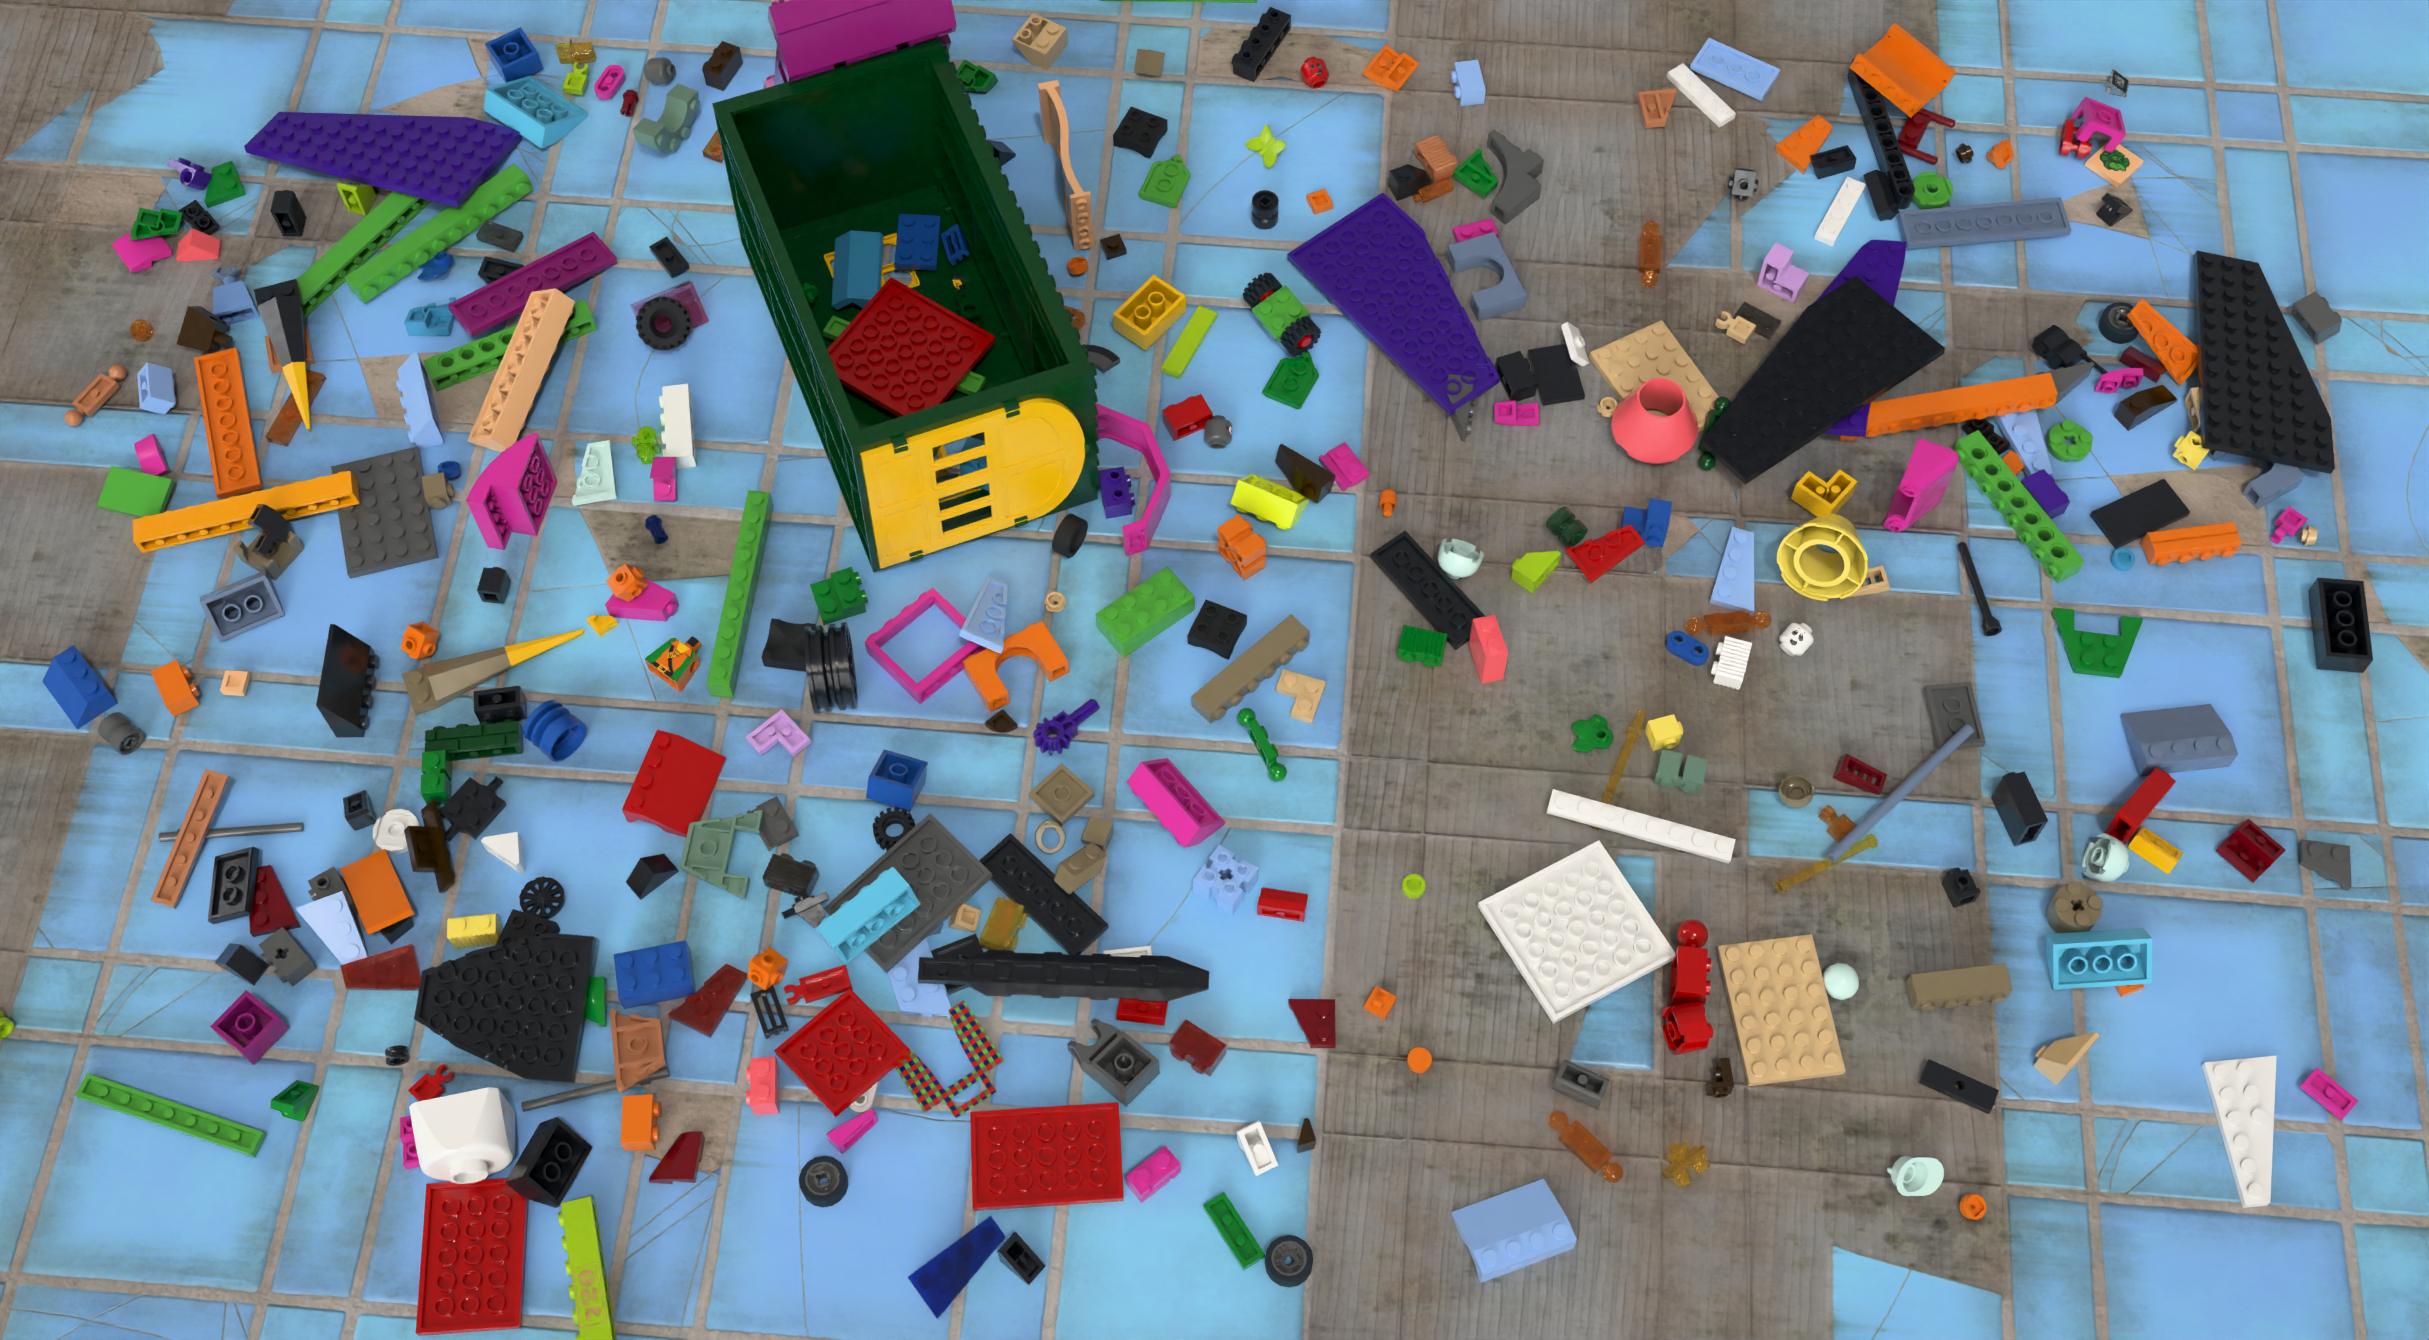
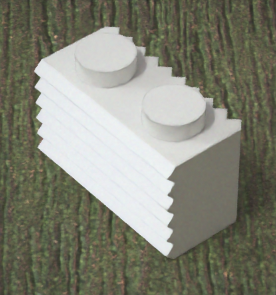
M1725 636L1724 642L1718 643L1715 655L1720 656L1719 661H1714L1711 674L1715 675L1714 684L1731 687L1732 689L1736 688L1737 690L1740 689L1752 642Z

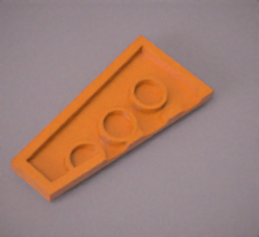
M2142 298L2130 310L2127 317L2180 386L2198 366L2197 346Z

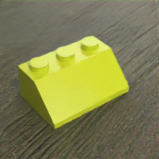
M1251 473L1238 480L1230 504L1236 506V510L1240 512L1253 513L1257 519L1262 521L1270 520L1276 523L1275 525L1278 528L1287 530L1297 524L1310 499L1299 492Z

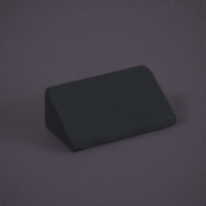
M1848 145L1810 155L1817 179L1853 170L1857 159Z

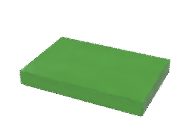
M111 466L96 506L101 509L140 518L164 513L175 481L169 478Z

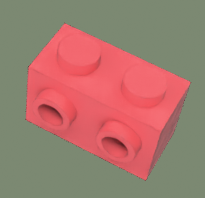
M776 1057L751 1058V1067L746 1069L747 1082H750V1090L746 1091V1103L751 1106L754 1115L778 1114L780 1066Z

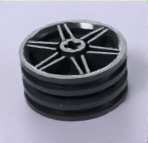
M847 622L841 623L840 628H837L836 624H830L827 633L822 625L816 626L815 631H812L810 626L805 627V663L814 713H821V708H825L826 712H832L834 703L837 704L840 711L846 710V705H850L852 709H857L856 671Z

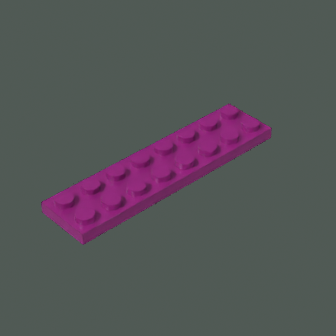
M592 232L448 304V308L470 336L473 337L522 312L531 292L554 288L562 292L617 264V257L595 232Z

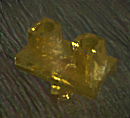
M1673 1142L1669 1145L1671 1154L1666 1159L1669 1163H1672L1674 1160L1676 1161L1662 1171L1661 1174L1665 1179L1671 1178L1678 1187H1685L1692 1181V1178L1685 1169L1691 1165L1696 1174H1700L1710 1167L1704 1155L1708 1152L1704 1145L1699 1148L1694 1146L1686 1152L1690 1148L1687 1143L1679 1146Z

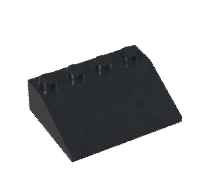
M330 624L316 706L336 737H364L365 729L369 727L368 709L372 707L371 690L375 687L374 672L375 668H378L379 658L378 655H375L371 646L339 626Z

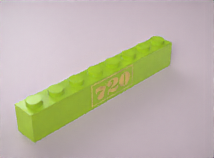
M591 1196L561 1203L562 1212L558 1213V1219L561 1228L564 1227L565 1236L561 1238L564 1251H568L569 1260L565 1261L567 1275H571L572 1284L569 1285V1294L571 1300H575L576 1309H572L574 1323L579 1326V1334H576V1340H617L596 1203Z

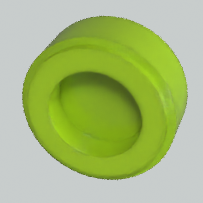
M1409 874L1403 879L1402 892L1405 896L1416 899L1424 894L1426 883L1423 877L1418 874Z

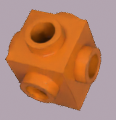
M626 563L618 567L615 573L606 580L614 595L627 602L640 595L642 590L648 586L644 579V572L638 566L633 567Z
M423 621L408 625L403 635L400 649L408 653L413 659L432 656L436 650V642L440 632Z
M769 947L760 955H755L750 960L747 978L766 991L772 985H777L782 980L788 960Z

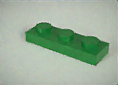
M1225 1192L1203 1205V1209L1243 1271L1265 1258L1264 1252Z

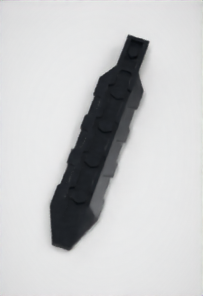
M987 950L969 959L919 957L918 983L968 985L986 996L1036 995L1042 996V998H1060L1064 996L1090 997L1091 1000L1121 998L1138 999L1139 1001L1168 1002L1209 990V971L1169 956L1141 955L1140 957H1122L1096 953L1092 955L1062 954V952L1038 954L1014 953L1012 950Z

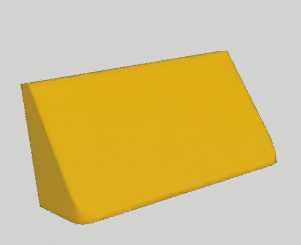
M2143 826L2128 845L2130 850L2167 874L2171 872L2183 855L2182 851Z

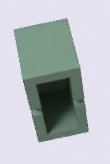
M1662 749L1654 783L1659 784L1663 788H1675L1677 786L1685 793L1700 794L1708 759L1687 755L1682 776H1678L1683 754Z

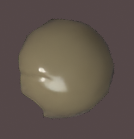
M1791 775L1782 779L1778 788L1780 799L1790 808L1807 806L1812 801L1815 791L1811 781L1802 775Z

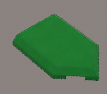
M1305 352L1301 356L1291 359L1289 357L1281 359L1262 393L1267 398L1295 409H1301L1319 378V373L1312 362L1310 353Z

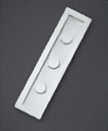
M1683 63L1667 73V78L1719 128L1735 118L1736 113Z
M1847 176L1815 233V240L1832 247L1834 246L1865 190V183Z

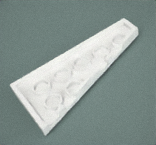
M2277 1056L2205 1062L2202 1065L2242 1208L2267 1206L2271 1199Z

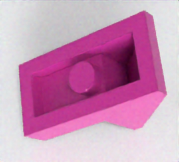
M654 457L650 478L653 479L654 501H677L676 457Z

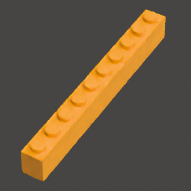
M341 471L333 475L319 476L315 479L297 481L293 484L275 486L271 489L253 491L249 494L231 496L227 499L209 501L204 504L187 506L186 508L174 511H165L164 513L152 516H143L133 520V542L142 553L255 528L247 524L257 504H265L276 510L284 517L285 521L360 504L358 481L351 471Z

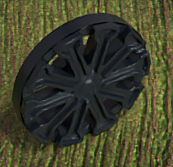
M544 876L538 877L535 880L529 881L521 890L519 896L520 906L525 913L549 919L562 909L565 903V892L560 883L555 879ZM536 884H538L539 890L534 887ZM552 902H556L559 904L557 906H553ZM546 908L550 909L549 913H546Z

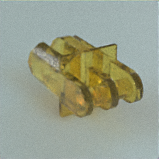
M570 39V43H559L555 46L561 64L594 62L597 59L592 42L573 43L572 39Z

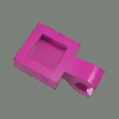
M2289 506L2274 523L2279 528L2274 532L2275 534L2270 540L2278 544L2287 533L2294 536L2308 518Z

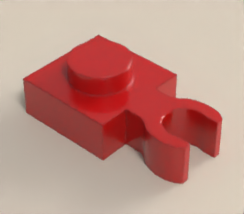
M443 1064L437 1068L433 1077L426 1073L408 1091L418 1101L438 1098L445 1093L441 1086L452 1081L455 1075L450 1072L447 1076H442L443 1072L447 1070V1067Z

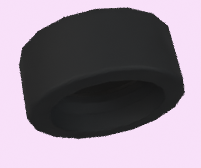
M1072 513L1068 514L1061 521L1055 532L1052 550L1067 558L1073 557L1085 539L1088 529L1087 521Z

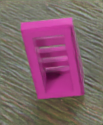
M870 1109L828 1132L826 1135L829 1142L841 1154H844L878 1122L876 1112Z

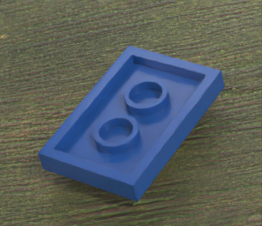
M899 214L894 262L895 269L937 271L941 216Z

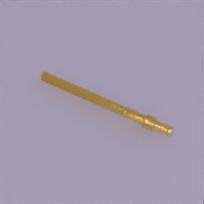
M1638 710L1633 724H1630L1626 732L1628 736L1602 797V803L1610 805L1634 743L1641 735V726L1646 716V712L1643 710ZM1591 826L1592 829L1600 830L1599 827Z

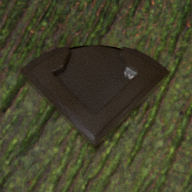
M1003 709L985 722L987 728L998 733H1006L1018 728L1016 722Z

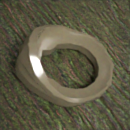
M1051 819L1042 822L1035 831V841L1038 848L1047 854L1057 853L1063 848L1066 835L1061 825ZM1047 828H1054L1060 838L1058 846L1052 849L1046 848L1041 841L1042 834Z

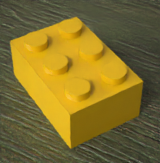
M1153 274L1113 313V328L1146 351L1186 312V296Z

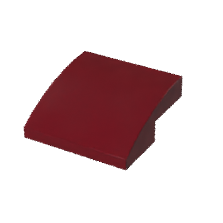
M2247 819L2216 850L2217 853L2253 883L2286 851L2250 819Z

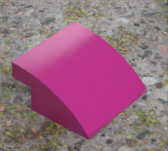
M532 433L514 443L495 458L479 476L466 499L489 548L505 550L511 532L532 536L538 535L558 481L537 433Z

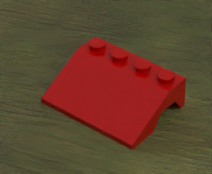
M657 729L622 808L627 822L632 823L636 820L655 824L667 833L687 837L689 824L700 821L725 764L726 757L680 735Z

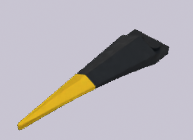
M293 279L254 289L258 305L257 308L305 426L311 431L305 362L303 300L298 281Z

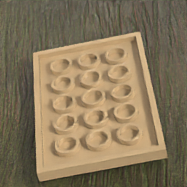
M1662 320L1598 348L1589 354L1590 360L1620 401L1651 379L1664 378L1677 383L1684 391L1696 414L1698 432L1703 431L1708 411L1714 409V401L1719 396ZM1646 410L1647 412L1655 416H1670L1669 414L1661 410Z
M1812 934L1720 945L1717 947L1748 1086L1834 1076L1845 1073L1846 1070Z

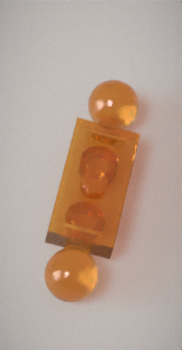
M1648 221L1643 226L1644 234L1640 236L1639 272L1643 273L1641 283L1645 287H1653L1658 280L1656 274H1659L1661 269L1662 236L1657 235L1659 233V225L1655 221Z
M1749 611L1713 613L1704 615V621L1698 617L1690 618L1686 628L1693 635H1698L1706 629L1709 635L1753 631L1754 625L1759 629L1767 628L1771 623V617L1765 611H1759L1754 616H1750Z
M1554 1111L1549 1116L1550 1127L1556 1131H1563L1559 1136V1140L1591 1171L1596 1174L1602 1168L1605 1179L1611 1183H1617L1623 1178L1624 1172L1622 1167L1617 1163L1609 1162L1613 1153L1578 1120L1570 1125L1568 1117L1564 1112Z

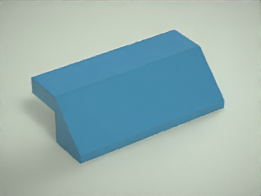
M850 230L835 239L832 307L838 310L852 302L864 308L881 289L882 233Z

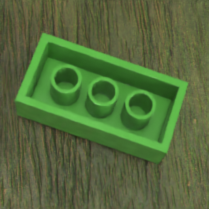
M1167 566L1096 613V626L1124 658L1195 610V596Z

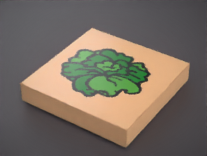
M2106 142L2086 161L2085 166L2116 188H2119L2143 165L2144 161L2120 144L2112 153L2105 151L2104 146L2108 143Z

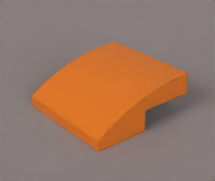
M1385 44L1362 74L1388 89L1398 91L1419 66V63L1405 52L1399 55Z

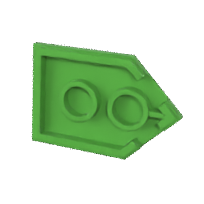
M1180 155L1172 156L1171 159L1164 162L1158 161L1152 164L1138 193L1142 200L1169 208L1177 207L1191 177Z

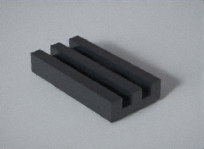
M771 986L766 991L762 989L750 994L766 1039L770 1038V1035L775 1034L776 1036L780 1034L779 1032L789 1031L774 986ZM768 993H771L782 1025L777 1026L766 996ZM761 996L772 1025L771 1029L767 1028L757 997Z

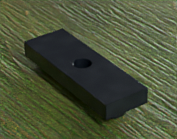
M1930 1059L1926 1062L1919 1080L1920 1084L1987 1114H1990L1999 1090Z

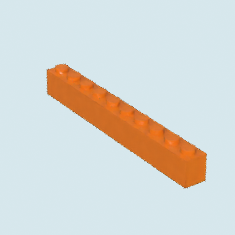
M2051 373L1871 402L1867 419L1866 437H1876L1888 433L1896 434L1900 431L1919 430L1930 426L1939 427L1943 424L1962 423L1973 419L1981 420L1986 417L2004 416L2009 413L2027 412L2039 408L2047 409L2055 405L2058 392ZM1838 435L1840 441H1854L1858 438H1864Z

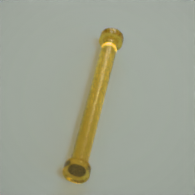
M1869 834L1866 836V839L1854 844L1835 863L1826 858L1784 880L1779 879L1775 881V887L1780 894L1787 892L1788 888L1870 847H1877L1878 841L1873 834Z

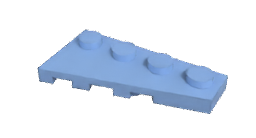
M1732 527L1709 603L1752 616L1754 614V533Z

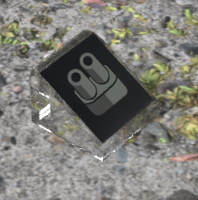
M2112 69L2108 78L2106 93L2126 97L2129 80Z

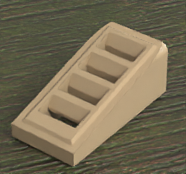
M1880 565L1869 568L1862 587L1848 597L1889 591L1890 586L1884 566ZM1879 577L1880 582L1876 583L1874 578ZM1870 578L1871 581L1870 585H1867L1866 579Z

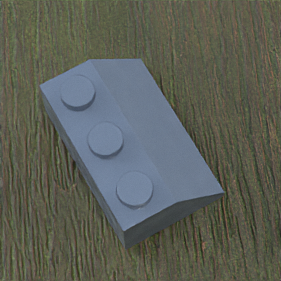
M265 570L200 597V603L220 642L285 615L276 591Z

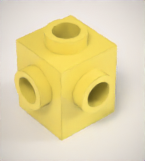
M2190 431L2186 438L2181 436L2174 445L2177 450L2172 456L2195 470L2210 449L2202 448L2201 436Z

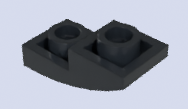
M197 200L178 210L183 213V219L195 230L210 234L220 227Z
M1973 419L1962 425V429L1967 435L1979 430L1998 455H2001L2010 448V442L1994 432V425L1985 419Z

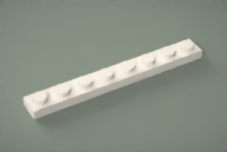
M1555 789L1552 790L1546 812L1547 814L1728 864L1731 861L1736 840Z

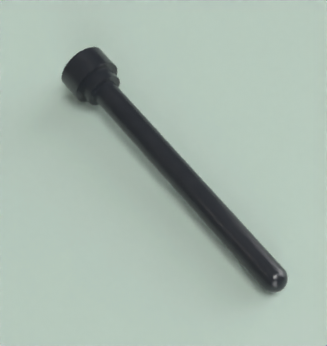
M1960 542L1958 549L1984 619L1981 625L1985 636L1997 635L2002 631L2000 622L1991 614L1967 544Z

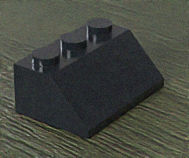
M558 1117L541 1122L505 1183L523 1198L557 1208L590 1153L592 1146Z

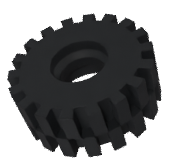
M657 297L647 301L639 309V313L636 316V330H638L639 337L646 345L653 349L671 350L677 348L686 341L687 336L690 334V314L686 311L684 305L670 297ZM665 315L670 318L672 325L667 332H660L656 329L655 320L657 317Z

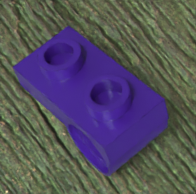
M180 157L178 161L169 158L167 166L181 172L179 179L182 185L198 190H204L207 187L212 174L205 172V167L194 163L191 166V161Z

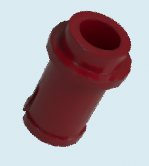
M626 90L623 93L624 101L620 113L624 115L626 111L625 116L631 117L639 97L636 91Z

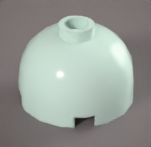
M1444 539L1439 547L1438 562L1448 577L1459 579V577L1464 578L1473 575L1481 565L1484 557L1483 552H1476V546L1466 541L1452 539L1451 542H1446L1447 539Z
M2102 833L2096 836L2100 838L2096 843L2090 842L2084 853L2082 867H2087L2086 872H2083L2085 876L2100 882H2110L2116 880L2127 871L2129 855L2123 842L2113 836Z

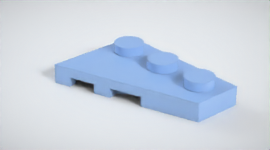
M344 890L296 908L344 967L369 958Z

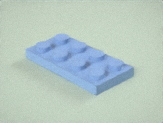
M1708 38L1690 66V70L1760 101L1764 99L1781 70L1711 38Z

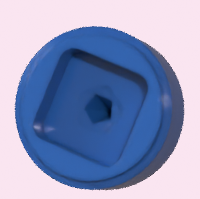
M455 461L442 462L438 465V473L444 472L447 479L455 478L461 474L460 464Z

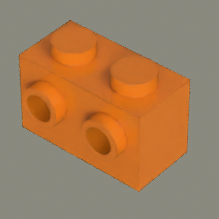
M176 659L150 671L166 707L174 717L200 705L196 697L200 693L194 683L190 684L189 679L192 676L186 665L182 667Z
M653 1094L623 1096L620 1144L625 1151L655 1150L656 1141L660 1139L659 1126H656L657 1117L661 1115V1106Z

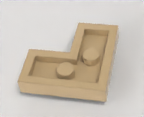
M1282 670L1276 686V692L1296 698L1290 718L1313 723L1326 687V681L1289 670Z

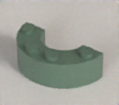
M677 83L666 94L665 108L659 120L655 122L644 117L633 128L634 137L637 142L662 153L676 151L682 141L690 136L696 112L700 108L698 91Z

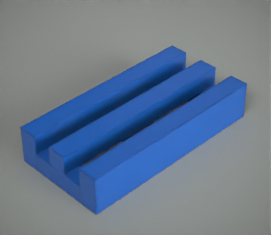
M955 224L941 234L948 261L952 265L956 264V259L961 261L963 259L962 255H970L963 230L958 224ZM950 235H951V239H952L951 241H952V244L954 245V249H955V252H956V253H953L952 246H951V243H950V240H949V237H948V236H950Z

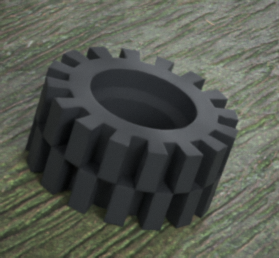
M894 807L892 812L891 808H887L886 814L881 811L880 818L876 816L875 823H873L876 843L880 845L882 850L886 848L888 851L915 827L914 818L912 819V815L910 813L907 814L905 809H902L900 812L899 807ZM891 824H901L904 827L902 834L896 837L888 836L886 829Z

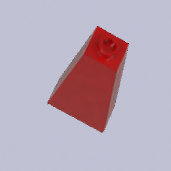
M2156 767L2118 811L2104 833L2117 838L2126 845L2170 791L2176 780L2171 778L2167 772L2161 771Z

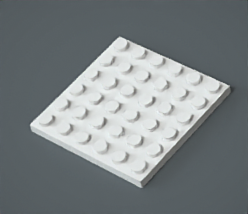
M1599 840L1478 902V908L1553 1024L1671 962L1675 956L1674 950Z

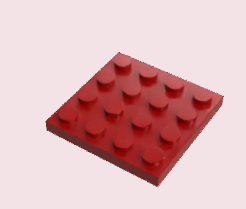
M850 988L774 1050L776 1055L834 1117H837L911 1054L910 1049Z

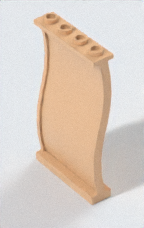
M1058 80L1038 83L1042 136L1044 144H1052L1063 168L1065 211L1073 234L1074 250L1095 247L1091 192H1084L1071 167L1069 157V124L1061 100Z

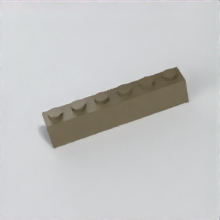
M1292 614L1289 615L1192 695V707L1210 724L1216 719H1222L1229 708L1240 704L1244 696L1249 692H1254L1264 679L1271 678L1281 665H1286L1292 660L1293 655L1298 651L1302 652L1309 645L1310 631Z

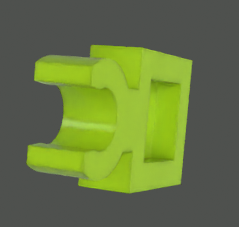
M575 62L573 64L574 73H567L562 89L564 93L583 95L589 81L587 76L589 74V67L585 63L584 67L579 69L578 62Z

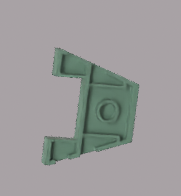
M757 810L754 813L745 815L742 813L735 814L729 818H714L690 823L680 863L681 870L746 900L750 878L748 876L727 874L736 831L760 833L764 819L763 810Z

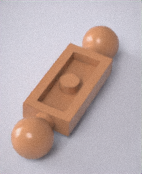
M112 365L109 368L108 376L100 373L71 403L75 410L67 411L64 416V420L69 426L76 427L80 425L83 421V414L91 417L117 391L120 386L116 381L123 380L127 375L126 368L123 365Z

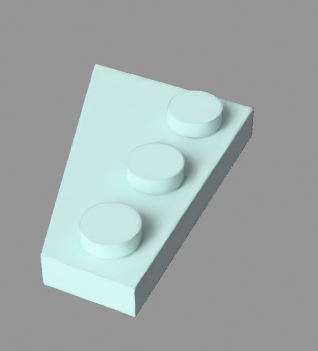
M610 440L589 443L587 445L582 462V472L577 480L576 493L572 498L573 506L617 499Z

